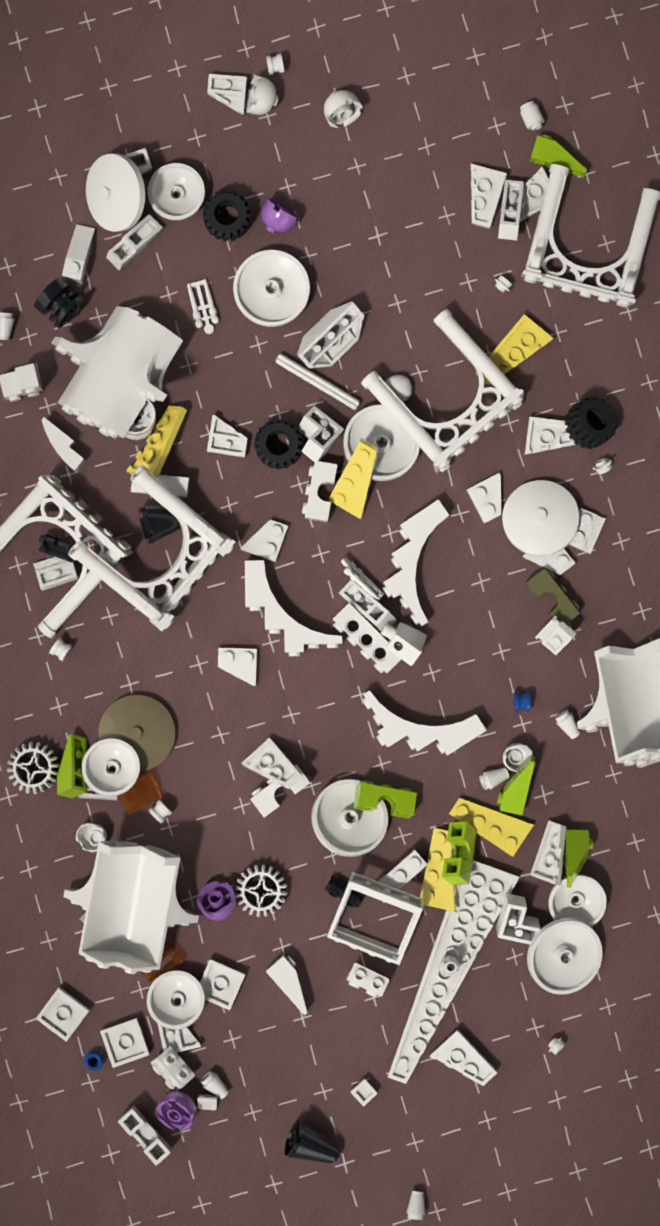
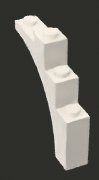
M439 499L400 525L401 530L399 532L404 540L408 539L410 542L391 554L393 557L390 559L396 569L400 567L401 571L384 581L385 587L382 588L388 598L392 596L395 599L400 595L402 598L399 601L405 609H410L412 612L410 617L415 625L420 624L421 627L428 623V620L421 609L417 596L415 582L416 566L426 539L449 516Z
M264 560L245 561V607L250 608V611H261V607H265V630H269V634H281V630H284L285 653H289V656H300V653H304V645H308V648H319V645H327V648H338V644H342V636L327 635L313 631L291 618L277 603L270 590L266 578Z
M371 691L363 694L365 697L362 700L367 709L372 708L375 713L372 717L377 725L382 724L383 728L377 731L379 735L376 737L382 746L386 745L387 748L407 736L409 739L406 742L411 750L416 749L418 752L437 740L436 746L441 754L445 752L446 755H449L487 731L476 714L461 722L444 726L415 724L391 713L378 702Z

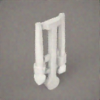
M207 280L189 283L187 287L193 309V318L196 320L195 325L197 328H201L203 326L202 321H205V333L212 334L214 327L209 323V319H211L213 324L219 322V318L216 315L217 310L214 307ZM203 284L208 301L207 305L204 304L200 285ZM191 287H196L201 304L199 307H197ZM210 308V316H207L206 309ZM200 310H202L204 317L202 318L200 312H198Z
M346 558L341 560V563L347 567L344 573L347 576L349 575L353 582L355 581L373 598L379 601L385 593L362 573L363 571L357 568L355 563L350 562Z

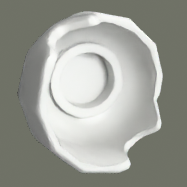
M393 375L385 381L402 402L407 401L412 395L413 386L407 377Z
M513 743L505 749L502 756L503 763L510 771L517 772L533 753L527 745Z
M86 823L77 830L76 841L81 844L83 850L97 852L99 842L107 841V833L99 824Z

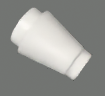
M0 312V340H10L15 320L13 313Z
M564 710L555 717L556 724L571 739L581 734L572 712L569 713L568 710Z
M504 767L483 772L479 779L485 790H491L508 779L509 773Z
M446 956L441 960L440 968L443 973L453 975L459 970V961L454 956ZM448 964H454V969H447Z
M209 1071L201 1079L202 1087L220 1099H223L229 1093V1090L217 1073Z
M412 1191L406 1212L408 1219L423 1220V1215H425L424 1192Z

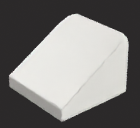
M199 1094L197 1108L216 1110L218 1097L216 1095Z

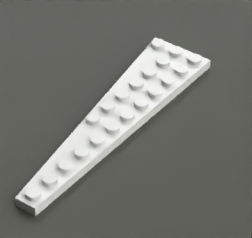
M473 860L470 884L455 885L457 912L448 910L445 912L388 1073V1078L407 1083L440 1020L443 1018L446 1009L454 998L484 940L500 914L506 893L511 894L519 876ZM446 956H454L459 961V970L453 975L443 973L440 968L441 960ZM448 964L447 969L453 970L454 964Z

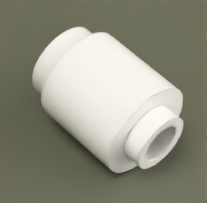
M534 101L523 104L520 107V114L527 129L536 131L542 128V124L545 121L538 105Z

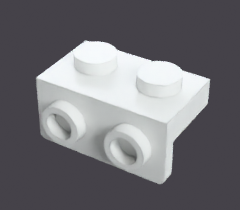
M354 963L346 977L349 985L357 989L362 987L366 989L367 994L373 997L377 995L382 997L389 983V978L358 963Z
M168 1047L162 1054L151 1061L153 1070L158 1075L163 1076L166 1080V1085L171 1090L178 1091L195 1076L172 1047Z

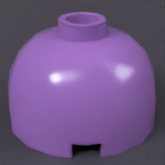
M271 198L266 199L261 209V218L266 224L265 229L273 234L276 231L280 233L288 232L296 225L300 217L293 211L290 213L285 205Z
M214 881L200 890L197 904L200 911L208 919L222 921L233 914L237 899L233 888L228 883Z
M173 1091L165 1095L156 1108V1111L158 1110L159 1120L173 1130L175 1128H182L180 1131L188 1129L196 1116L194 1100L189 1095L180 1091Z

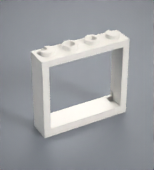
M352 872L327 937L335 940V942L346 944L353 949L364 951L371 956L382 958L389 963L392 962L400 965L423 910L425 899ZM352 889L413 913L399 948L338 926Z

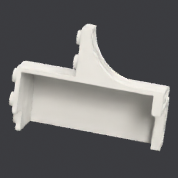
M116 306L103 329L87 341L73 343L62 337H55L51 342L56 346L55 350L63 355L68 354L72 357L70 360L80 366L59 399L58 404L63 406L62 410L64 412L76 415L80 423L88 424L92 427L95 425L100 428L99 432L115 439L116 437L124 438L148 399L153 402L156 400L163 402L167 395L162 391L163 377L183 340L148 316L146 318L138 311Z
M660 638L635 649L606 646L594 651L599 674V692L591 711L577 722L578 729L595 732L598 731L599 727L609 726L616 763H623L624 766L637 764V767H644L649 765L648 763L660 762Z
M103 841L98 844L94 869L86 885L81 889H65L63 897L71 900L72 904L80 905L83 910H86L79 954L84 956L87 961L96 963L100 968L107 969L109 966L121 967L129 974H136L137 971L150 973L151 970H160L167 927H174L175 924L189 926V923H198L199 915L187 909H182L176 897V879L180 857L151 845L142 846L137 845L138 843L127 841Z

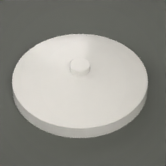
M106 154L99 157L91 166L87 176L86 199L93 218L104 229L113 232L128 230L138 222L144 209L145 187L142 175L135 163L122 154Z
M265 250L251 255L241 264L234 278L233 291L236 304L246 318L261 326L278 327L292 322L302 313L309 299L310 284L306 270L295 257L278 250Z
M383 405L369 406L355 414L348 423L343 437V449L348 462L361 439L379 448L371 480L390 481L404 475L416 461L420 449L418 444Z
M546 480L525 483L512 492L504 505L502 515L504 531L509 541L526 554L548 556L558 553L571 543L577 533L579 526L577 503L570 492L557 483Z
M345 779L330 784L318 795L312 808V826L317 838L328 850L340 856L356 857L368 853L382 841L388 826V812L383 799L378 800L377 809L373 812L353 809L356 786L361 783L358 780Z
M564 918L552 921L540 929L531 941L527 954L528 970L534 981L550 993L570 994L589 984L597 974L602 962V945L595 931L580 920Z

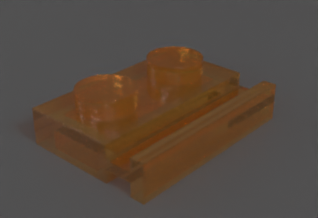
M148 772L139 777L130 790L118 795L127 815H131L162 798V795L151 773Z

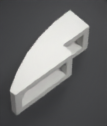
M149 214L108 251L106 258L120 271L151 242L163 227Z
M43 417L42 423L50 443L64 462L77 472L84 464L85 459L71 449L75 442Z
M159 475L156 478L177 497H188L189 478ZM132 482V493L148 494Z

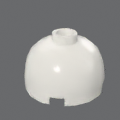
M255 75L251 81V84L254 86L251 90L248 89L245 109L247 110L246 113L263 115L269 112L272 106L277 105L278 95H276L274 84L269 79Z
M347 90L334 91L324 103V115L331 127L339 128L338 125L344 123V126H347L354 122L360 116V109H363V106L354 93Z

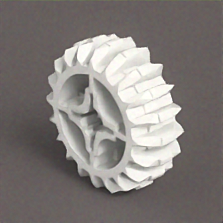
M29 742V748H27L26 744H22L23 751L16 748L15 751L18 755H10L15 760L8 761V764L13 765V768H8L7 772L14 773V775L9 776V779L16 778L13 785L16 786L20 783V791L26 787V793H30L31 788H33V793L37 794L38 787L41 792L45 791L44 785L48 788L52 787L48 782L49 780L56 782L52 775H58V771H54V768L60 765L53 764V761L57 760L58 757H50L54 751L50 750L47 753V745L40 749V742H37L36 748H34L33 742ZM34 752L28 763L19 762L25 754ZM39 754L46 758L49 768L41 766ZM33 763H36V766H38V768L42 770L34 771L32 774L30 772L31 770H29V767H25L24 765L29 766L33 765ZM18 768L24 769L27 772V782L21 778ZM38 773L47 774L43 781L33 784Z
M264 864L262 865V870H259L258 865H255L254 872H252L250 867L247 868L249 875L247 876L246 873L242 872L241 875L245 879H237V882L242 884V886H235V890H241V893L236 894V898L242 897L238 904H246L243 907L244 911L248 907L251 908L249 911L250 915L256 910L257 917H260V911L264 912L265 917L268 916L267 910L269 909L274 914V906L277 909L281 908L277 902H285V899L280 896L287 895L286 891H281V888L287 887L286 884L280 885L284 877L282 876L277 879L276 876L279 874V871L277 870L272 874V866H270L268 871H265L266 865ZM260 875L259 883L256 886H246L250 878ZM266 876L275 882L277 889L266 886ZM261 881H263V889L271 892L263 893L261 900H259V892L255 889L259 888ZM245 892L256 895L257 905L252 904L247 899ZM277 895L271 904L262 906L265 896Z

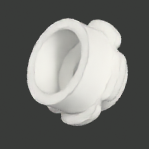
M501 275L498 279H495V287L504 293L505 290L510 291L509 288L512 284Z
M555 1037L549 1043V1052L557 1055L566 1044L562 1041V1037L559 1039Z

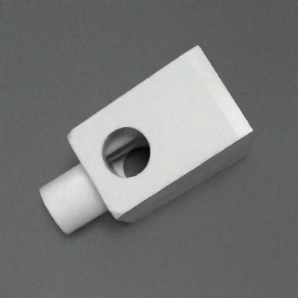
M402 622L398 624L396 629L386 624L380 633L389 639L387 649L410 666L414 664L422 653L427 638L426 634Z

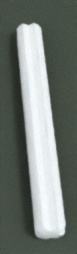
M279 354L276 358L277 364L350 408L356 410L359 406L360 401L285 355Z

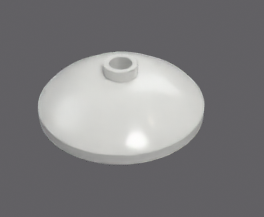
M181 163L164 165L152 175L149 181V202L155 212L166 219H187L200 209L204 201L205 187L203 180L198 172L188 165ZM175 192H179L181 194L178 198L174 197L173 195Z
M114 738L104 739L92 745L86 752L82 762V774L85 782L94 792L103 796H118L127 792L134 786L140 773V761L136 751L128 743ZM112 766L116 767V771L113 773L109 772V768Z
M578 874L571 888H567L565 877L561 879L560 886L555 885L551 890L548 900L549 911L554 921L572 918L592 927L604 915L606 895L602 886L589 876ZM574 896H578L576 901L572 900Z
M169 971L160 975L151 984L147 994V1007L151 1017L159 1025L168 1029H183L192 1025L200 1017L205 1004V994L201 984L194 976L184 971ZM180 998L181 1003L179 1005H175V1000Z

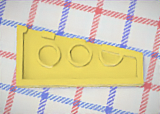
M524 314L491 353L489 358L505 375L554 338ZM483 375L484 381L491 385V382Z
M168 406L156 424L157 430L147 438L146 442L148 444L142 452L139 451L135 458L137 460L133 467L129 466L126 470L129 474L132 475L139 466L144 465L152 476L158 478L187 412L186 409L179 406Z
M361 439L328 499V501L359 519L364 514V506L367 501V493L379 449L364 439Z
M461 798L457 800L448 813L460 822L467 821L477 830L476 833L512 857L534 826L528 822Z
M434 828L420 898L425 899L424 905L457 912V905H455L456 887L442 877L444 859L452 858L453 855L452 846L447 841L448 831Z

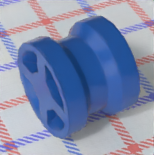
M529 692L513 694L514 712L519 710L530 711Z

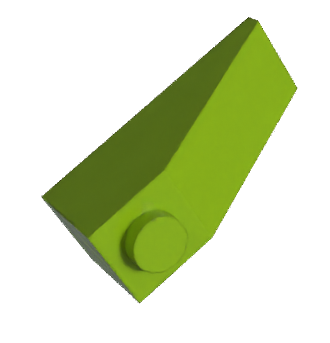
M537 135L529 162L549 168L551 164L561 165L569 168V174L584 178L587 169L559 143L552 140L550 136Z
M70 734L57 775V795L73 799L87 792V783L82 774V762L86 754V738L74 734Z
M534 755L529 756L504 785L503 792H499L497 804H500V811L523 815L535 764Z
M566 830L564 850L567 888H571L588 858L589 850L593 849V838H589V830Z

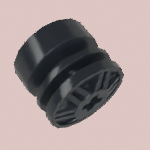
M61 277L53 280L34 303V307L43 315L52 311L49 321H55L54 325L59 329L78 314L85 302L81 295L77 297L78 292L75 290L67 294L70 285Z

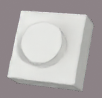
M365 1078L350 1091L363 1107L378 1094Z

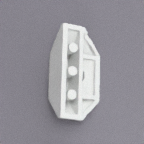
M352 301L330 310L303 336L297 353L298 357L309 369L332 366L359 340L362 320L364 319L363 313Z

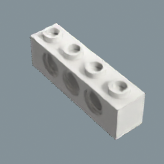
M350 603L333 618L335 622L333 626L340 633L344 631L348 635L346 639L353 646L357 644L362 649L360 653L367 660L371 658L375 662L373 666L381 674L383 672L387 674L401 660V658L387 649L388 641ZM350 621L358 623L359 628L357 631L352 632L348 629L347 625ZM368 634L372 637L370 645H364L361 642L363 635ZM377 648L385 650L386 655L384 658L378 659L375 656Z

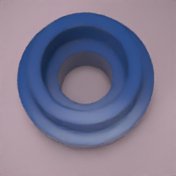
M91 1051L85 1056L84 1063L89 1070L95 1071L102 1067L104 1058L100 1052ZM92 1057H96L98 1059V1062L96 1064H93L91 1062Z

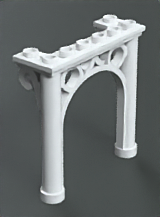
M551 164L549 169L550 177L531 249L521 277H524V281L529 283L543 282L542 286L554 288V285L562 287L561 291L572 293L573 290L580 292L579 295L583 297L597 296L598 300L602 302L616 301V305L627 308L629 305L634 304L636 300L634 299L635 295H633L657 202L660 201V192L643 188L629 246L620 260L603 268L582 267L565 258L558 250L554 241L553 227L569 168ZM549 240V244L554 254L549 255L544 259V255ZM558 258L563 265L562 270L558 273L549 271L546 266L548 260ZM626 260L623 274L620 278L615 268ZM567 266L570 267L569 271L574 274L575 281L559 277L565 273ZM608 271L616 278L615 285L611 287L600 282V276ZM593 274H597L596 284L598 287L583 284L585 278L593 277ZM619 287L618 292L612 291Z
M448 309L443 310L433 322L476 369L479 378L476 398L462 415L444 423L425 422L417 418L376 371L371 372L361 382L366 390H370L433 461L436 473L446 471L451 466V458L454 455L456 457L465 450L464 446L469 442L471 444L480 437L478 434L483 430L488 431L494 425L493 421L498 417L501 419L510 410L518 409L523 404L524 391L522 389L519 390L510 382L452 317L453 314ZM483 375L491 382V384L495 388H484ZM490 392L496 394L497 400L491 406H484L482 404V394ZM479 405L481 410L488 413L477 422L475 416L478 409L476 407ZM458 424L459 427L468 425L471 428L459 437V431L455 425ZM424 428L436 429L435 440ZM442 429H452L455 432L454 438L448 443H444L439 439Z
M141 465L133 472L130 480L173 514L182 528V548L171 568L153 580L138 582L129 580L121 575L81 540L72 546L68 555L73 560H78L150 619L149 621L160 631H163L172 623L174 616L169 613L171 609L173 610L178 606L180 598L191 590V585L194 581L202 577L204 569L215 561L217 553L224 557L225 554L231 552L235 541L216 530L152 476L144 465ZM188 526L199 536L189 537ZM200 541L202 543L201 550L196 555H190L189 544ZM186 557L194 561L187 571L185 569ZM177 577L180 578L178 582L173 586V588L168 581H166L168 579L172 581L174 578ZM165 584L167 589L161 598H154L155 586ZM137 588H148V597Z
M55 475L40 476L37 486L0 526V552L24 526L36 521H45L65 529L76 542L81 540L87 545L89 540H95L101 547L98 556L112 567L121 558L130 556L133 553L128 542L125 540L121 541L120 539L114 540L112 538L113 534L107 528L103 529L98 525L99 521L93 515L89 516L84 512L85 508L79 502L72 501L70 499L71 495L63 489L64 487L60 484L61 480ZM48 502H54L59 507L60 513L57 517L48 516L46 511ZM40 506L42 516L29 518ZM65 509L76 518L74 521H68L67 519L61 521L59 519L64 517ZM82 525L93 534L83 540L81 538L84 536L81 532ZM84 565L77 583L38 625L40 631L51 639L57 634L58 628L101 582V579L93 572H88L89 569Z

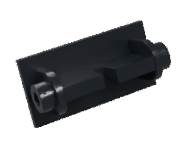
M48 534L40 536L39 542L42 545L39 551L70 563L73 562L68 553L74 544Z
M332 875L325 890L332 897L342 899L348 882ZM352 889L346 904L350 907L358 908L366 894Z

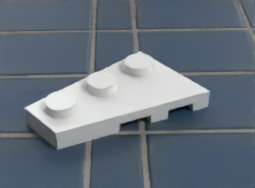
M471 164L472 224L491 229L505 180L507 179V173Z
M543 167L523 186L519 222L541 211L549 181Z
M529 417L524 455L576 445L574 440L568 437L570 436L569 432L566 433L565 429L567 426L565 421Z
M270 738L241 763L244 767L287 789H290L303 777Z
M548 820L530 874L531 876L554 885H561L566 826Z
M458 1029L429 1056L439 1060L449 1068L461 1072L464 1076L482 1086L498 1072Z

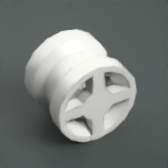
M281 53L274 57L266 56L269 75H273L274 72L284 73Z
M59 637L49 653L58 656L59 660L64 661L73 646L64 643L63 639Z
M160 799L154 807L148 810L161 824L166 816L172 814V811Z

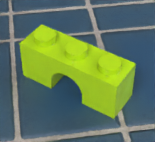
M363 781V783L361 782L356 786L353 809L373 812L377 809L378 800L385 799L391 805V816L409 819L414 816L417 793L411 792L409 788H400L399 790L394 789L392 785L382 784L378 786L374 785V782Z
M467 821L449 822L447 841L452 846L453 855L452 858L444 859L442 877L451 885L470 884L477 830Z

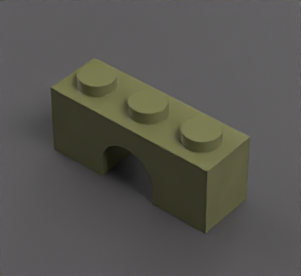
M544 568L525 584L536 598L544 593L552 594L556 598V607L548 614L551 618L557 616L556 619L559 622L562 621L567 624L580 614L578 612L580 608L574 600L570 601L568 599L566 589L562 585H557L554 581L556 577L551 570L547 571Z

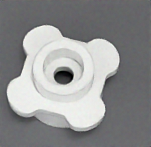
M601 458L595 462L596 465L592 468L599 475L604 474L612 468V460Z

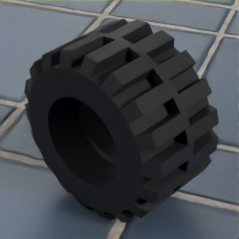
M223 190L222 193L219 191L215 192L216 195H211L209 201H206L204 204L205 208H203V219L206 229L218 240L221 238L227 242V239L234 241L236 237L241 238L242 234L248 231L247 228L248 226L250 227L251 212L247 200L240 193L236 194L233 190L231 192ZM230 206L238 211V218L233 224L223 225L216 220L217 211L222 207Z
M587 397L570 408L565 416L567 418L565 420V425L567 426L565 429L566 433L569 432L570 436L568 437L574 440V444H580L581 448H597L611 439L616 433L615 430L618 427L616 424L618 419L614 416L616 412L610 408L611 405L609 403H605L604 399L599 400L598 397ZM586 416L593 420L596 430L588 424Z
M274 419L272 422H266L263 427L259 428L254 441L258 458L264 465L266 464L268 467L276 469L288 468L290 465L295 464L303 448L302 436L297 427L283 419L281 421ZM283 434L288 437L290 448L285 454L274 455L268 450L267 442L272 435Z

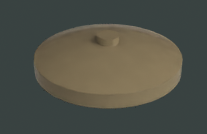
M129 695L120 698L107 708L99 724L98 736L99 741L114 738L128 743L138 755L140 771H146L158 766L168 757L174 746L176 730L170 712L162 703L144 695Z

